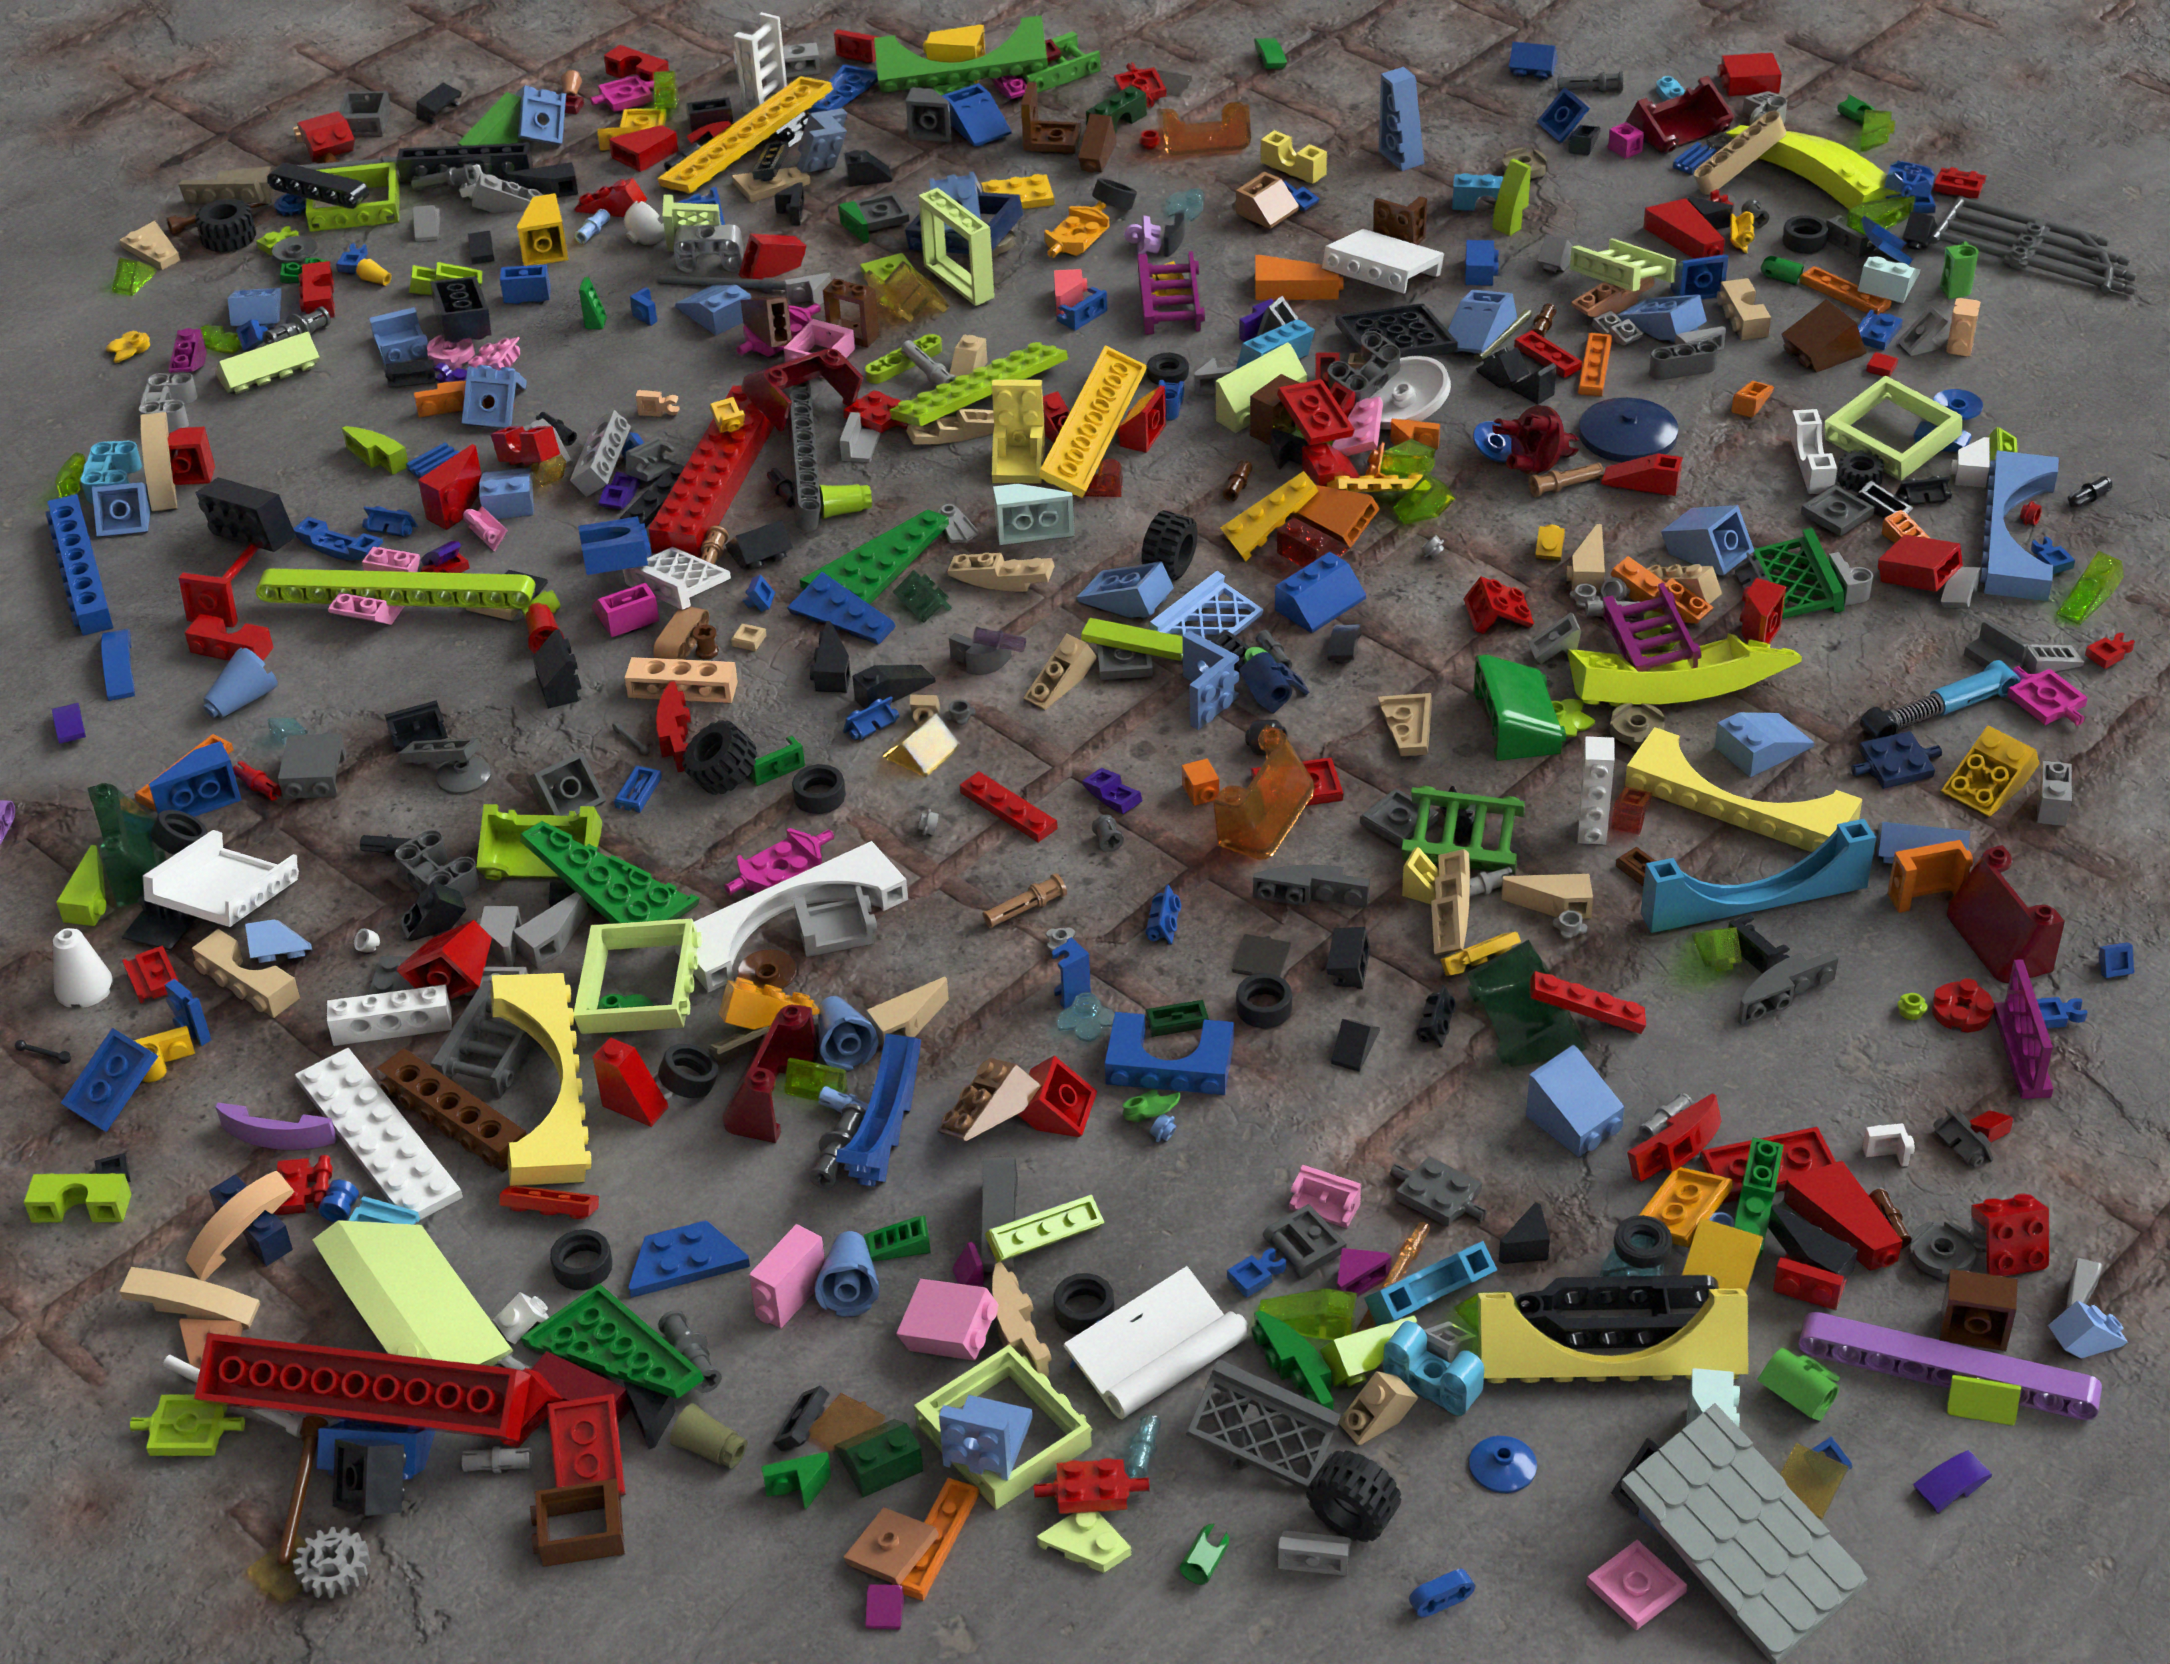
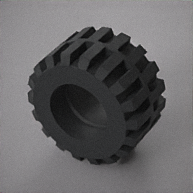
M216 200L201 207L195 214L200 241L206 249L219 252L233 251L247 246L255 239L256 228L250 206L242 200Z
M1166 510L1160 511L1150 523L1142 545V564L1162 562L1170 579L1178 580L1188 569L1196 550L1198 537L1196 521L1193 518Z
M719 720L717 723H710L706 728L703 727L697 735H694L692 741L686 747V752L683 754L684 761L682 765L686 774L706 792L712 795H717L718 793L722 795L728 790L732 791L738 784L744 782L746 776H749L751 768L756 763L754 760L757 757L756 745L731 721Z
M1340 1450L1335 1451L1334 1454H1330L1308 1485V1491L1306 1492V1498L1309 1500L1308 1504L1318 1519L1323 1521L1328 1528L1334 1530L1337 1534L1361 1542L1374 1541L1380 1537L1399 1508L1402 1500L1400 1498V1489L1396 1487L1397 1483L1388 1475L1389 1473L1384 1468H1381L1375 1461L1366 1458L1364 1455L1346 1450L1344 1452Z

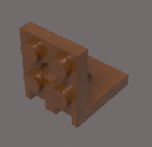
M1028 82L1021 102L1023 150L1039 151L1041 153H1075L1081 133V123L1038 121L1037 83Z

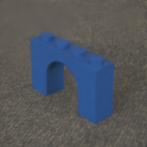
M638 516L578 526L587 575L647 566V557H652L645 524L639 523Z
M1115 1012L1105 1060V1082L1107 1085L1225 1095L1234 1045V1022L1204 1020L1200 1044L1191 1055L1179 1060H1162L1151 1056L1143 1049L1145 1014Z

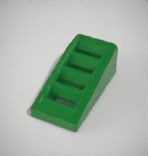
M851 201L839 204L840 223L863 243H869L868 223L856 202Z
M584 277L579 288L584 326L586 329H603L607 320L606 312L590 278Z
M925 1215L864 1234L872 1262L931 1253ZM887 1241H894V1244L888 1245ZM881 1242L882 1248L876 1249L875 1243Z

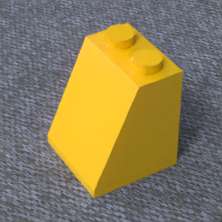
M984 25L930 32L927 40H924L923 53H926V57L929 60L946 63L964 62L986 55Z
M555 193L533 197L517 225L523 265H541L569 260L563 222Z

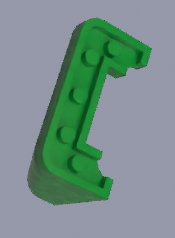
M1488 654L1476 655L1473 692L1476 700H1485L1492 721L1491 733L1492 736L1497 737L1496 748H1494L1496 760L1502 761L1561 754L1562 742H1566V731L1564 726H1560L1547 691L1546 675L1541 674L1539 669Z

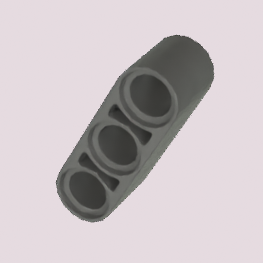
M1699 341L1656 348L1651 352L1649 375L1657 380H1665L1713 372L1717 366L1719 347L1713 341Z

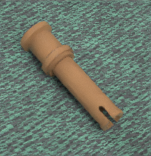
M1599 462L1563 472L1552 470L1546 475L1530 476L1528 485L1533 497H1540L1542 493L1550 491L1554 493L1559 492L1565 486L1603 478L1604 474L1600 472H1604Z
M720 526L708 528L706 532L707 539L701 546L702 556L700 559L714 565L716 560L722 556L724 552L723 544L729 538L727 530Z
M1054 873L1050 876V879L1040 884H1031L1027 892L1007 900L988 911H984L982 914L985 923L989 928H993L1034 906L1042 908L1046 906V902L1058 896L1061 898L1065 897L1067 889L1064 881L1057 873Z

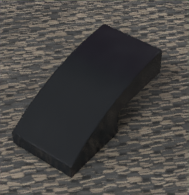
M1175 213L1174 225H1165L1164 257L1171 256L1182 243L1185 233L1184 213Z

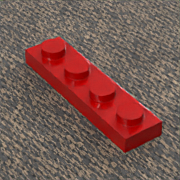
M980 771L960 784L961 794L1038 843L1058 829L1056 819Z
M1534 971L1530 978V996L1532 999L1642 1034L1646 1027L1645 1007L1635 1002L1625 1001L1605 992L1594 991L1585 988L1581 984L1558 979L1551 974Z

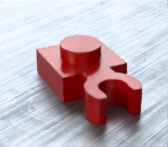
M458 553L456 557L437 567L435 565H426L420 570L421 572L462 573L470 568L468 560Z
M2123 632L2117 633L2112 641L2104 637L2087 646L2085 656L2106 669L2123 660L2126 653L2132 652L2135 641L2123 642L2125 634Z

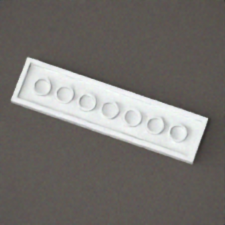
M349 1048L295 1074L297 1083L323 1117L332 1119L336 1134L390 1204L418 1211L421 1220L463 1198L459 1186Z

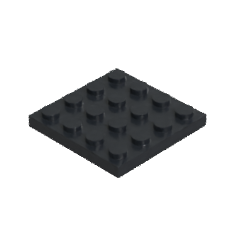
M1424 303L1335 315L1336 326L1360 355L1361 337L1368 331H1376L1400 349L1401 358L1410 356L1426 357V355L1433 354L1446 355L1449 352L1457 351L1458 342Z

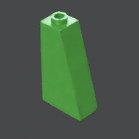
M506 92L458 142V145L512 144L520 141L521 138H518L521 97Z

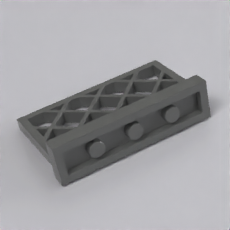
M1218 1359L1208 1379L1186 1436L1307 1490L1308 1485L1319 1470L1341 1414ZM1213 1387L1226 1392L1230 1403L1215 1407L1210 1396ZM1248 1403L1256 1406L1261 1417L1246 1422L1240 1406ZM1206 1404H1207L1209 1410L1203 1412V1410H1204V1408H1205V1406H1206ZM1234 1409L1240 1424L1225 1429L1218 1413ZM1212 1416L1218 1431L1207 1434L1196 1429L1199 1420ZM1281 1417L1288 1421L1292 1431L1277 1436L1270 1420ZM1264 1423L1271 1438L1256 1443L1249 1427ZM1243 1430L1249 1445L1243 1448L1232 1445L1228 1434ZM1311 1431L1323 1437L1320 1446L1308 1450L1301 1434ZM1295 1436L1301 1452L1287 1457L1280 1441ZM1274 1444L1280 1460L1274 1462L1264 1460L1259 1448ZM1316 1454V1457L1313 1461L1311 1455ZM1305 1458L1310 1469L1307 1479L1295 1474L1290 1462Z

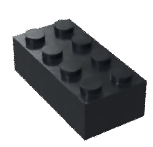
M476 276L430 282L433 308L445 341L457 343L463 339L481 340L486 338V336H492L489 309Z
M219 477L195 492L199 500L198 505L204 512L208 521L207 526L213 535L247 545L252 543L257 548L271 552L277 551L296 538L280 495L277 493Z

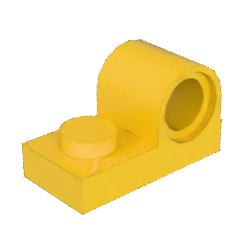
M187 1026L134 1040L158 1055V1058L142 1081L155 1082L164 1077L166 1074L165 1062L195 1054Z

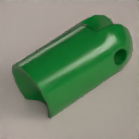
M1850 94L1844 102L1838 104L1837 108L1839 113L1861 125H1869L1870 119L1875 120L1877 115L1873 106Z
M1776 256L1766 257L1761 264V272L1766 277L1797 285L1798 278H1800L1804 269L1803 264Z
M1208 1524L1201 1529L1180 1564L1179 1569L1182 1575L1195 1584L1205 1585L1209 1582L1229 1545L1227 1531L1217 1547L1212 1546L1206 1541L1215 1524Z

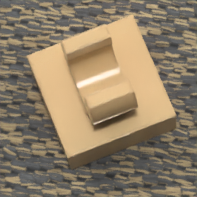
M910 695L909 705L915 723L919 724L920 715L928 714V722L933 724L935 720L934 714H939L940 709L937 695Z

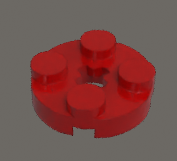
M1965 978L1960 982L1944 984L1935 990L1932 1013L1935 1019L1944 1027L1951 1029L1953 1025L1962 1028L1961 1032L1970 1033L1982 1030L1989 1024L1995 1003L1990 994L1979 987L1975 980ZM1958 1005H1965V1006L1968 1007V1009L1964 1008L1963 1006H1958Z

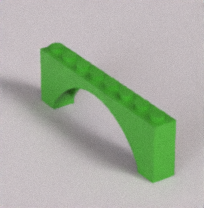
M1042 15L1021 18V23L1016 31L1001 46L982 57L964 62H937L920 57L903 47L896 40L895 35L874 38L878 82L881 92L911 90V88L933 87L948 83L956 84L962 81H977L979 79L999 78L1008 75L1016 76L1023 73H1035L1048 68Z

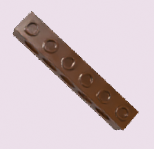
M405 1048L401 1049L377 1068L380 1080L378 1083L379 1087L387 1096L392 1095L400 1101L404 1108L407 1110L412 1109L418 1113L427 1124L432 1123L446 1137H452L457 1140L466 1151L474 1152L480 1156L486 1165L494 1166L503 1173L508 1169L509 1142H518L527 1136L524 1129Z

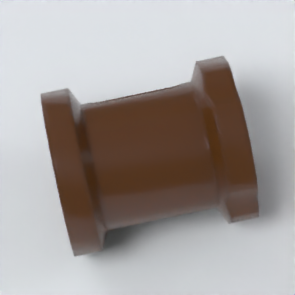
M700 625L693 630V638L697 641L695 652L700 659H712L718 655L719 648L715 643L716 629L711 625Z

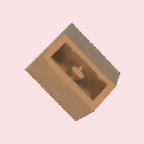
M1267 172L1261 173L1236 190V214L1266 228H1273L1299 210V205L1283 180Z

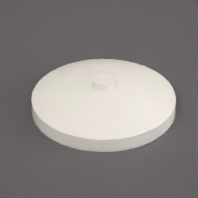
M1424 356L1401 358L1399 372L1383 388L1370 397L1380 396L1383 403L1380 429H1391L1392 418L1422 421L1443 405L1451 388L1450 378L1443 364L1433 358Z

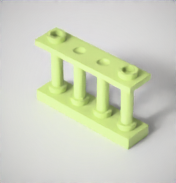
M1612 238L1609 239V250L1601 252L1581 246L1571 247L1570 270L1630 291L1640 290L1641 278L1652 276L1670 283L1675 282L1676 259Z

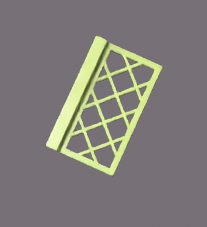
M664 195L663 223L667 250L674 251L675 231L681 225H721L719 205L674 203L673 195Z

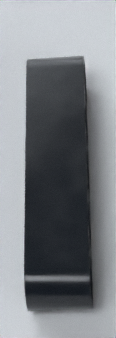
M281 163L267 176L268 184L276 191L348 209L356 208L369 196L368 187L359 180L289 163Z

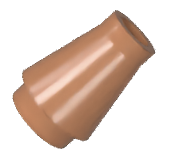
M568 70L562 75L561 83L564 94L570 96L577 95L582 84V78L578 72Z

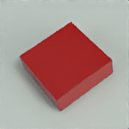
M1875 352L1867 364L1866 371L1890 377L1897 367L1898 358Z

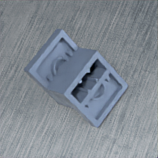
M843 108L809 114L798 147L801 157L797 169L801 173L835 167L847 133L843 126L848 113Z

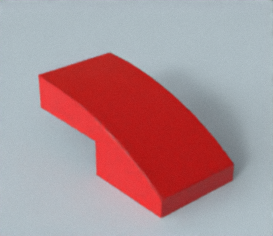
M729 121L712 123L695 130L686 137L693 144L708 132L713 137H716L732 124Z

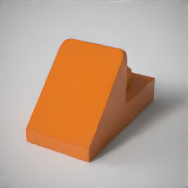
M1392 418L1390 441L1408 457H1411L1413 447L1438 449L1440 444V424Z

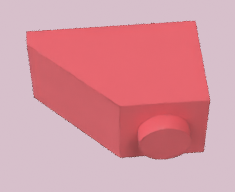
M1082 269L1054 270L1056 315H1063L1065 312L1059 310V306L1064 304L1073 307L1083 301V292H1087V278H1082Z

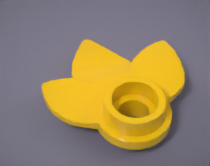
M130 331L124 333L120 339L111 341L107 345L106 351L116 352L114 362L117 363L132 357L135 353L139 354L146 351L150 347V338L146 333Z

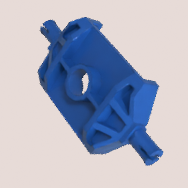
M1898 160L1890 165L1884 187L1901 193L1903 197L1906 195V198L1910 195L1929 197L1935 173L1930 167Z

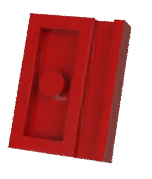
M163 945L137 954L133 960H122L140 1004L144 1003V999L151 996L155 999L167 995L165 984L174 978L178 981Z

